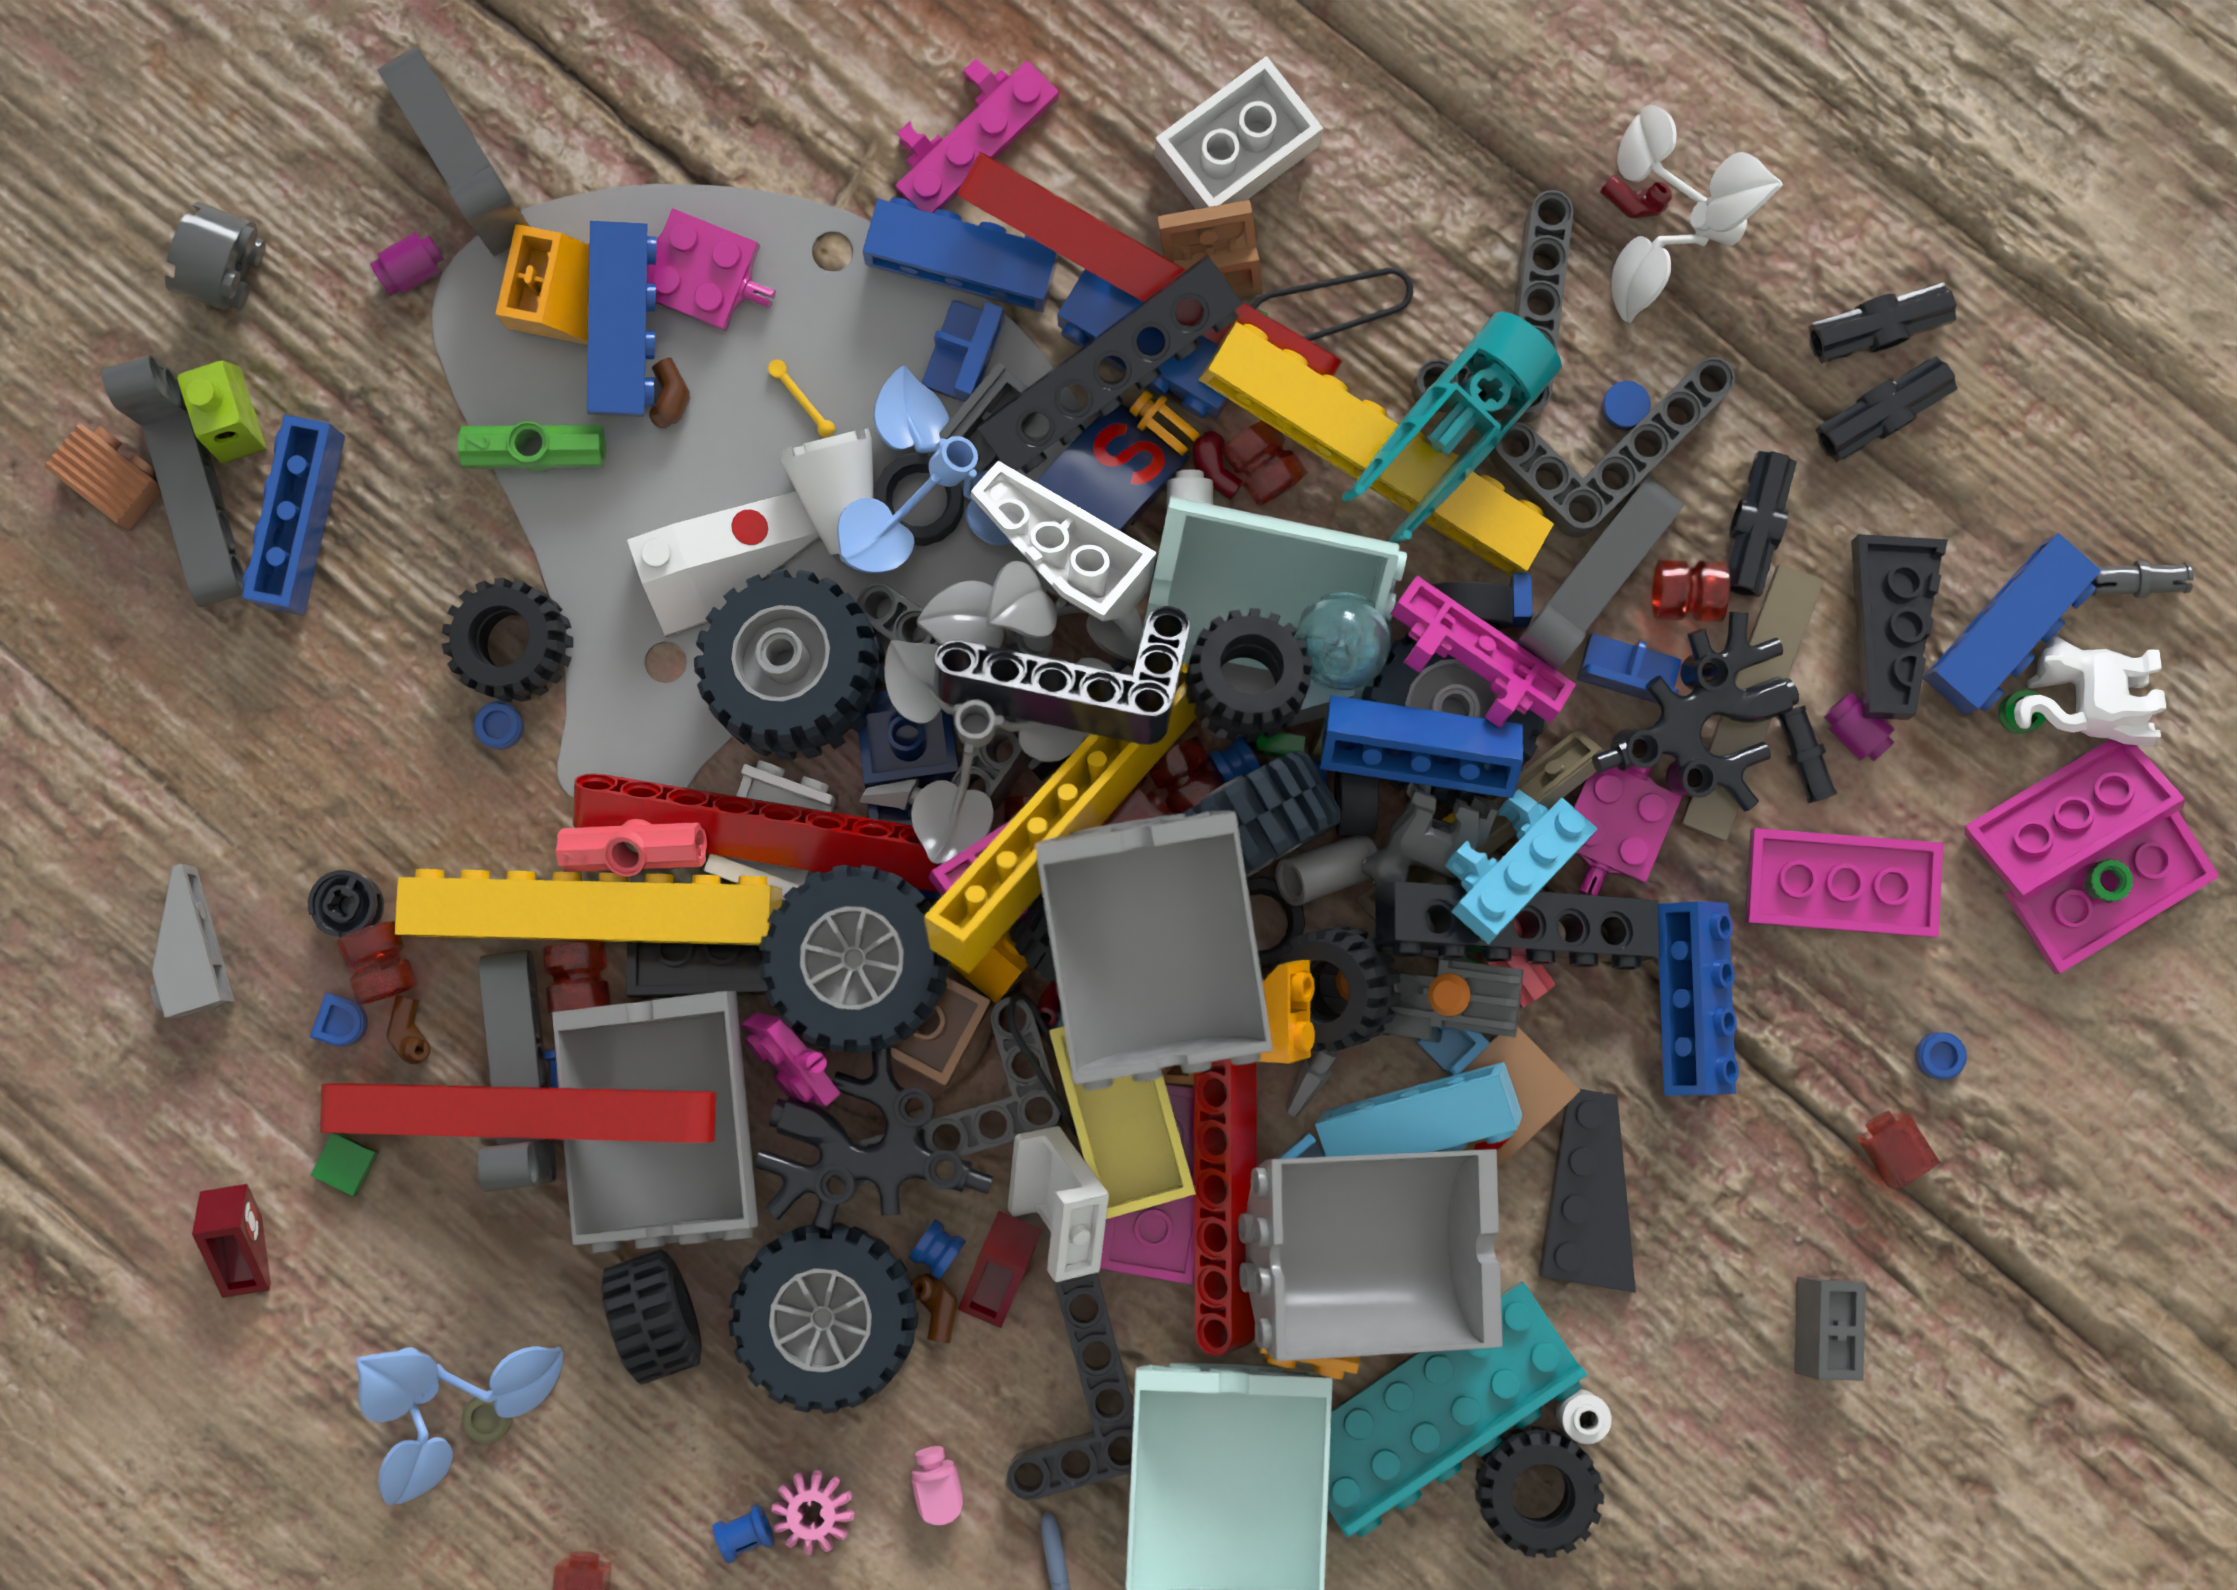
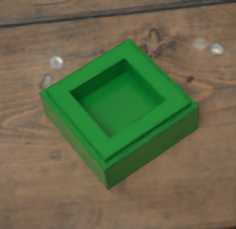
M1262 733L1259 734L1258 740L1255 742L1254 752L1258 755L1280 758L1297 750L1304 752L1306 736L1277 733L1276 736L1266 739Z
M331 1133L310 1176L351 1196H357L379 1152L340 1133Z

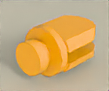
M1148 390L1144 391L1129 410L1135 417L1139 415L1143 417L1137 428L1143 431L1148 427L1183 456L1188 448L1155 421L1156 417L1161 414L1194 442L1200 434L1166 406L1169 399L1165 395H1162L1156 402H1153L1154 395Z

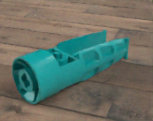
M1505 311L1496 312L1417 401L1373 457L1353 488L1343 493L1342 499L1348 502L1362 495L1446 402L1452 408L1426 437L1432 442L1430 444L1432 448L1436 451L1440 450L1445 456H1448L1472 427L1479 435L1470 442L1455 462L1411 511L1389 538V542L1399 544L1410 539L1412 532L1469 477L1562 369L1561 358L1554 346L1539 330L1524 319ZM1466 364L1472 376L1465 379L1459 385L1456 382L1451 384L1450 381ZM1479 387H1483L1487 392V395L1483 398L1486 400L1485 402L1478 396V393L1482 391ZM1506 404L1514 406L1500 424L1490 415Z

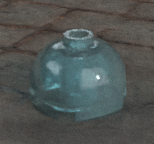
M1351 592L1329 593L1322 596L1320 602L1313 604L1310 608L1308 606L1302 612L1295 640L1305 639L1308 649L1302 656H1310L1312 658L1313 667L1309 676H1312L1311 680L1319 686L1333 691H1351L1369 684L1383 670L1392 645L1391 624L1387 617L1384 620L1381 613L1375 610L1376 604L1370 599Z

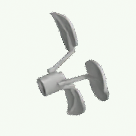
M1013 561L1000 570L994 582L988 606L987 625L1008 629L1030 638H1044L1055 629L1057 616L1077 613L1079 611L1071 605H1067L1057 615L1055 604L1046 593L1047 587L1040 583L1037 575L1038 570L1024 562ZM1136 607L1126 618L1101 621L1090 614L1086 627L1093 641L1108 654L1124 661L1136 663L1143 624Z
M1038 571L1040 582L1047 587V591L1053 595L1060 596ZM964 581L943 590L927 604L917 619V625L933 636L940 645L952 640H962L1000 648L1004 639L1002 628L987 625L988 606L993 587L980 581ZM1061 596L1055 603L1057 615L1067 603V600ZM1069 602L1070 605L1077 611L1082 613H1088L1083 609L1079 608L1078 606L1074 605L1073 603ZM1004 629L1007 636L1005 638L1007 650L1069 663L1064 659L1048 657L1047 654L1053 646L1052 634L1044 638H1030ZM1083 658L1076 663L1081 666L1115 672L1110 665L1096 658Z
M892 640L888 646L884 670L888 695L894 708L902 717L917 724L932 722L939 715L941 709L948 714L955 715L957 735L965 744L959 787L945 780L932 782L920 790L912 806V823L918 839L923 845L930 861L935 864H943L987 836L993 822L991 799L982 791L967 790L974 749L988 744L993 739L996 728H1002L1010 732L1019 731V745L1021 749L1031 758L1049 763L1069 757L1081 745L1088 733L1015 718L1017 722H1009L1004 720L1003 716H994L991 707L979 700H971L962 705L956 704L955 706L943 702L934 692L935 652L939 646Z

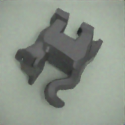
M1406 782V793L1410 800L1391 824L1386 845L1374 855L1364 858L1361 872L1371 879L1375 888H1379L1395 881L1408 882L1409 867L1413 864L1443 876L1447 879V885L1462 886L1461 883L1463 881L1445 865L1466 841H1469L1470 847L1477 852L1489 837L1498 812L1496 802L1473 795L1468 805L1465 801L1457 799L1452 809L1456 819L1451 824L1433 818L1436 809V796L1430 794V785ZM1426 912L1425 923L1427 927L1432 932H1434L1435 921L1433 917L1428 912Z

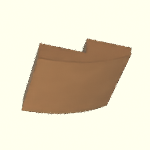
M1250 200L1157 216L1164 257L1188 269L1208 255L1238 298L1263 294L1260 261L1256 247Z

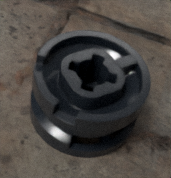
M337 870L322 876L313 885L308 897V912L316 923V927L328 935L341 938H359L370 933L380 922L384 911V898L378 885L365 875L346 870Z

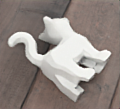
M2058 636L2052 637L2046 642L2044 650L2038 658L2037 674L2028 680L2027 687L2034 689L2069 682L2075 684L2076 713L2072 715L2066 714L2054 700L2045 696H2025L2017 702L2014 709L2017 725L2023 729L2029 728L2032 714L2038 712L2043 714L2058 730L2082 732L2090 737L2109 738L2127 745L2154 747L2161 738L2160 730H2155L2154 723L2148 721L2152 715L2163 712L2166 709L2164 691L2155 689L2151 690L2147 696L2136 697L2129 695L2128 687H2146L2149 684V674L2161 670L2159 650H2147L2142 657L2131 658L2108 649L2081 650Z

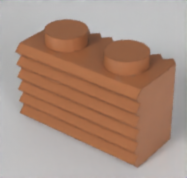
M80 423L75 426V430L69 434V437L63 441V445L57 448V452L51 456V459L45 463V468L115 523L130 531L161 493L158 481L154 479L156 475L154 466L136 453L131 459H128L118 451L123 443L100 425L93 432Z

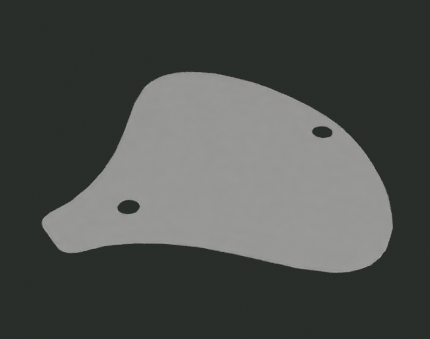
M634 185L611 187L562 197L521 210L530 227L563 233L587 244H590V221L647 223V236L658 237L664 229L672 208L759 243L760 248L752 266L751 281L776 290L774 299L766 297L773 302L769 309L744 298L743 302L734 310L726 331L657 303L655 305V312H646V331H655L654 359H645V378H654V405H656L662 387L651 368L654 364L665 358H672L690 391V401L682 419L678 423L671 424L668 428L662 429L655 426L650 420L649 411L652 406H644V417L587 415L588 345L509 330L495 315L510 248L494 257L477 235L455 255L441 275L434 296L431 319L434 344L455 401L468 425L515 426L519 422L532 421L539 425H602L604 428L606 441L604 467L548 468L541 472H532L525 468H492L536 554L550 599L560 605L563 609L560 614L569 619L572 627L566 630V634L573 637V648H566L565 655L571 657L569 667L565 666L566 720L557 762L558 779L568 795L574 798L575 778L591 773L688 788L700 768L733 737L709 711V705L702 699L697 687L701 679L694 672V658L697 655H703V652L696 646L699 631L704 630L708 632L711 626L710 623L707 622L666 637L642 585L627 540L674 523L796 491L780 461L778 451L791 447L793 452L795 447L824 438L818 434L817 424L782 381L771 377L768 371L769 363L775 359L782 360L788 370L787 374L824 420L834 423L835 433L833 436L869 428L872 437L873 492L875 496L876 482L883 469L897 457L914 452L918 453L914 446L903 451L894 450L878 435L874 425L873 413L881 388L889 377L902 366H906L912 375L922 383L935 348L936 331H941L951 302L959 301L983 310L985 302L993 304L991 301L979 295L867 266L864 262L863 247L870 221L848 211L818 202L763 190L715 185ZM828 232L843 234L852 243L853 255L849 264L843 269L833 272L820 268L812 255L813 244L817 238ZM1004 313L1005 321L984 378L999 362L1006 370L1029 387L1051 371L1053 366L1031 339ZM1066 386L1060 393L1062 404L1069 409L1081 408L1072 392ZM932 391L943 403L948 413L949 421L965 403ZM1034 412L1023 424L1022 428L1027 435L1040 437L1048 431L1050 424L1043 414ZM1088 419L1082 422L1085 429L1090 425ZM535 437L526 441L523 445V456L537 454L542 447V438ZM1059 440L1044 450L1048 458L1027 474L1021 468L1017 472L1037 482L1074 440L1065 446ZM997 456L986 470H990L998 461L1002 463L1000 458ZM917 472L905 476L898 482L892 497L895 513L931 477L930 474ZM962 480V481L960 482L961 487H962V490H963V482H964V480ZM936 484L902 521L912 526H925L934 523L942 516L947 505L945 487ZM964 496L963 516L956 529L940 542L927 546L914 545L909 558L895 570L880 574L857 571L841 562L839 553L829 555L821 538L784 566L780 565L775 570L787 569L793 578H796L799 570L814 572L819 581L827 577L836 582L844 593L848 592L856 602L860 592L866 586L873 583H882L924 609L936 595L952 585L964 581H980L993 587L998 573L1008 563L1020 561L1031 567L1033 565L1014 544L996 546L980 539L966 521L965 510L971 500ZM771 573L763 578V580L771 579ZM886 598L878 604L876 610L878 618H883L890 612L892 604L890 598ZM917 626L913 632V642L926 638L928 632ZM876 630L875 636L882 644L883 652H887L892 640ZM662 642L674 643L681 647L687 661L685 671L681 677L669 683L657 682L651 678L645 666L646 655L649 650Z

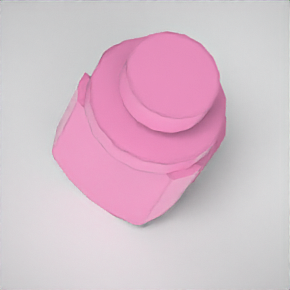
M942 1446L921 1449L915 1453L916 1462L920 1466L914 1468L911 1472V1482L917 1509L925 1522L933 1525H946L960 1515L963 1505V1494L958 1471L952 1460H943L945 1454Z

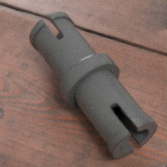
M2142 560L2135 561L2131 566L2096 565L2102 571L2091 582L2096 587L2092 593L2093 596H2099L2100 594H2133L2136 598H2147L2149 593H2190L2193 584L2186 583V580L2191 581L2194 579L2190 563L2149 565L2148 561Z

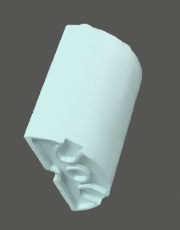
M1171 496L1141 640L1150 612L1162 606H1173L1181 609L1190 620L1184 663L1188 665L1198 635L1203 628L1209 630L1212 620L1221 616L1224 621H1227L1229 611L1240 609L1242 616H1248L1250 608L1261 609L1260 617L1269 619L1271 612L1281 616L1278 624L1285 627L1290 622L1297 629L1294 637L1295 640L1305 639L1308 645L1305 656L1312 658L1313 666L1309 676H1312L1313 679L1355 686L1353 699L1362 700L1366 686H1373L1374 679L1370 678V673H1368L1370 662L1380 661L1385 640V634L1382 633L1385 621L1390 622L1392 617L1390 613L1394 609L1396 594L1393 592L1396 580L1401 581L1407 553L1399 551L1397 543ZM1237 658L1228 661L1229 663L1268 670L1262 663L1250 658Z
M1170 1363L1169 1367L1145 1365L1136 1368L1126 1590H1324L1332 1378L1308 1371L1283 1372V1368L1240 1364Z

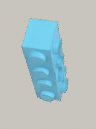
M1504 1061L1323 1110L1315 1126L1326 1157L1421 1153L1438 1150L1439 1152L1462 1151L1468 1146L1467 1143L1485 1138L1486 1143H1496L1510 1138L1514 1134L1513 1131L1518 1129L1523 1115Z

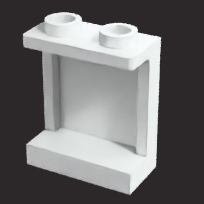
M760 760L756 768L744 764L741 771L743 779L736 796L833 812L837 799L827 794L829 785L805 776L802 777L800 784L783 778L785 769ZM709 854L703 870L737 884L739 876L768 877V885L782 888V900L784 901L783 896L792 887L798 888L806 883V877L811 872L809 870Z
M1059 1126L1016 1135L1014 1138L1008 1211L1013 1217L1038 1213L1051 1231L1047 1271L1055 1282L1099 1272L1109 1197L1108 1192Z

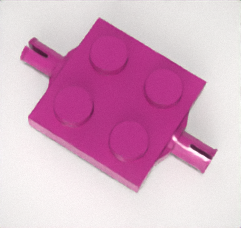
M674 208L671 209L664 229L657 237L656 265H647V283L656 284L657 304L726 331L734 310L743 302L744 298L769 309L773 302L766 297L774 299L776 295V290L751 281L752 266L760 248L758 242Z
M1615 767L1602 773L1595 772L1583 782L1573 807L1598 829L1575 853L1586 865H1589L1581 887L1578 889L1580 893L1585 895L1589 891L1588 895L1597 896L1606 874H1621L1639 883H1646L1682 796L1658 786L1648 777L1652 767H1632L1625 771Z
M755 1012L740 1024L749 1035L745 1039L746 1045L760 1061H767L778 1072L773 1077L774 1081L788 1097L796 1096L804 1103L809 1101L827 1106L841 1094L824 1072L827 1062L825 1057H821L823 1054L807 1048L792 1029H789L782 1022L781 1017Z

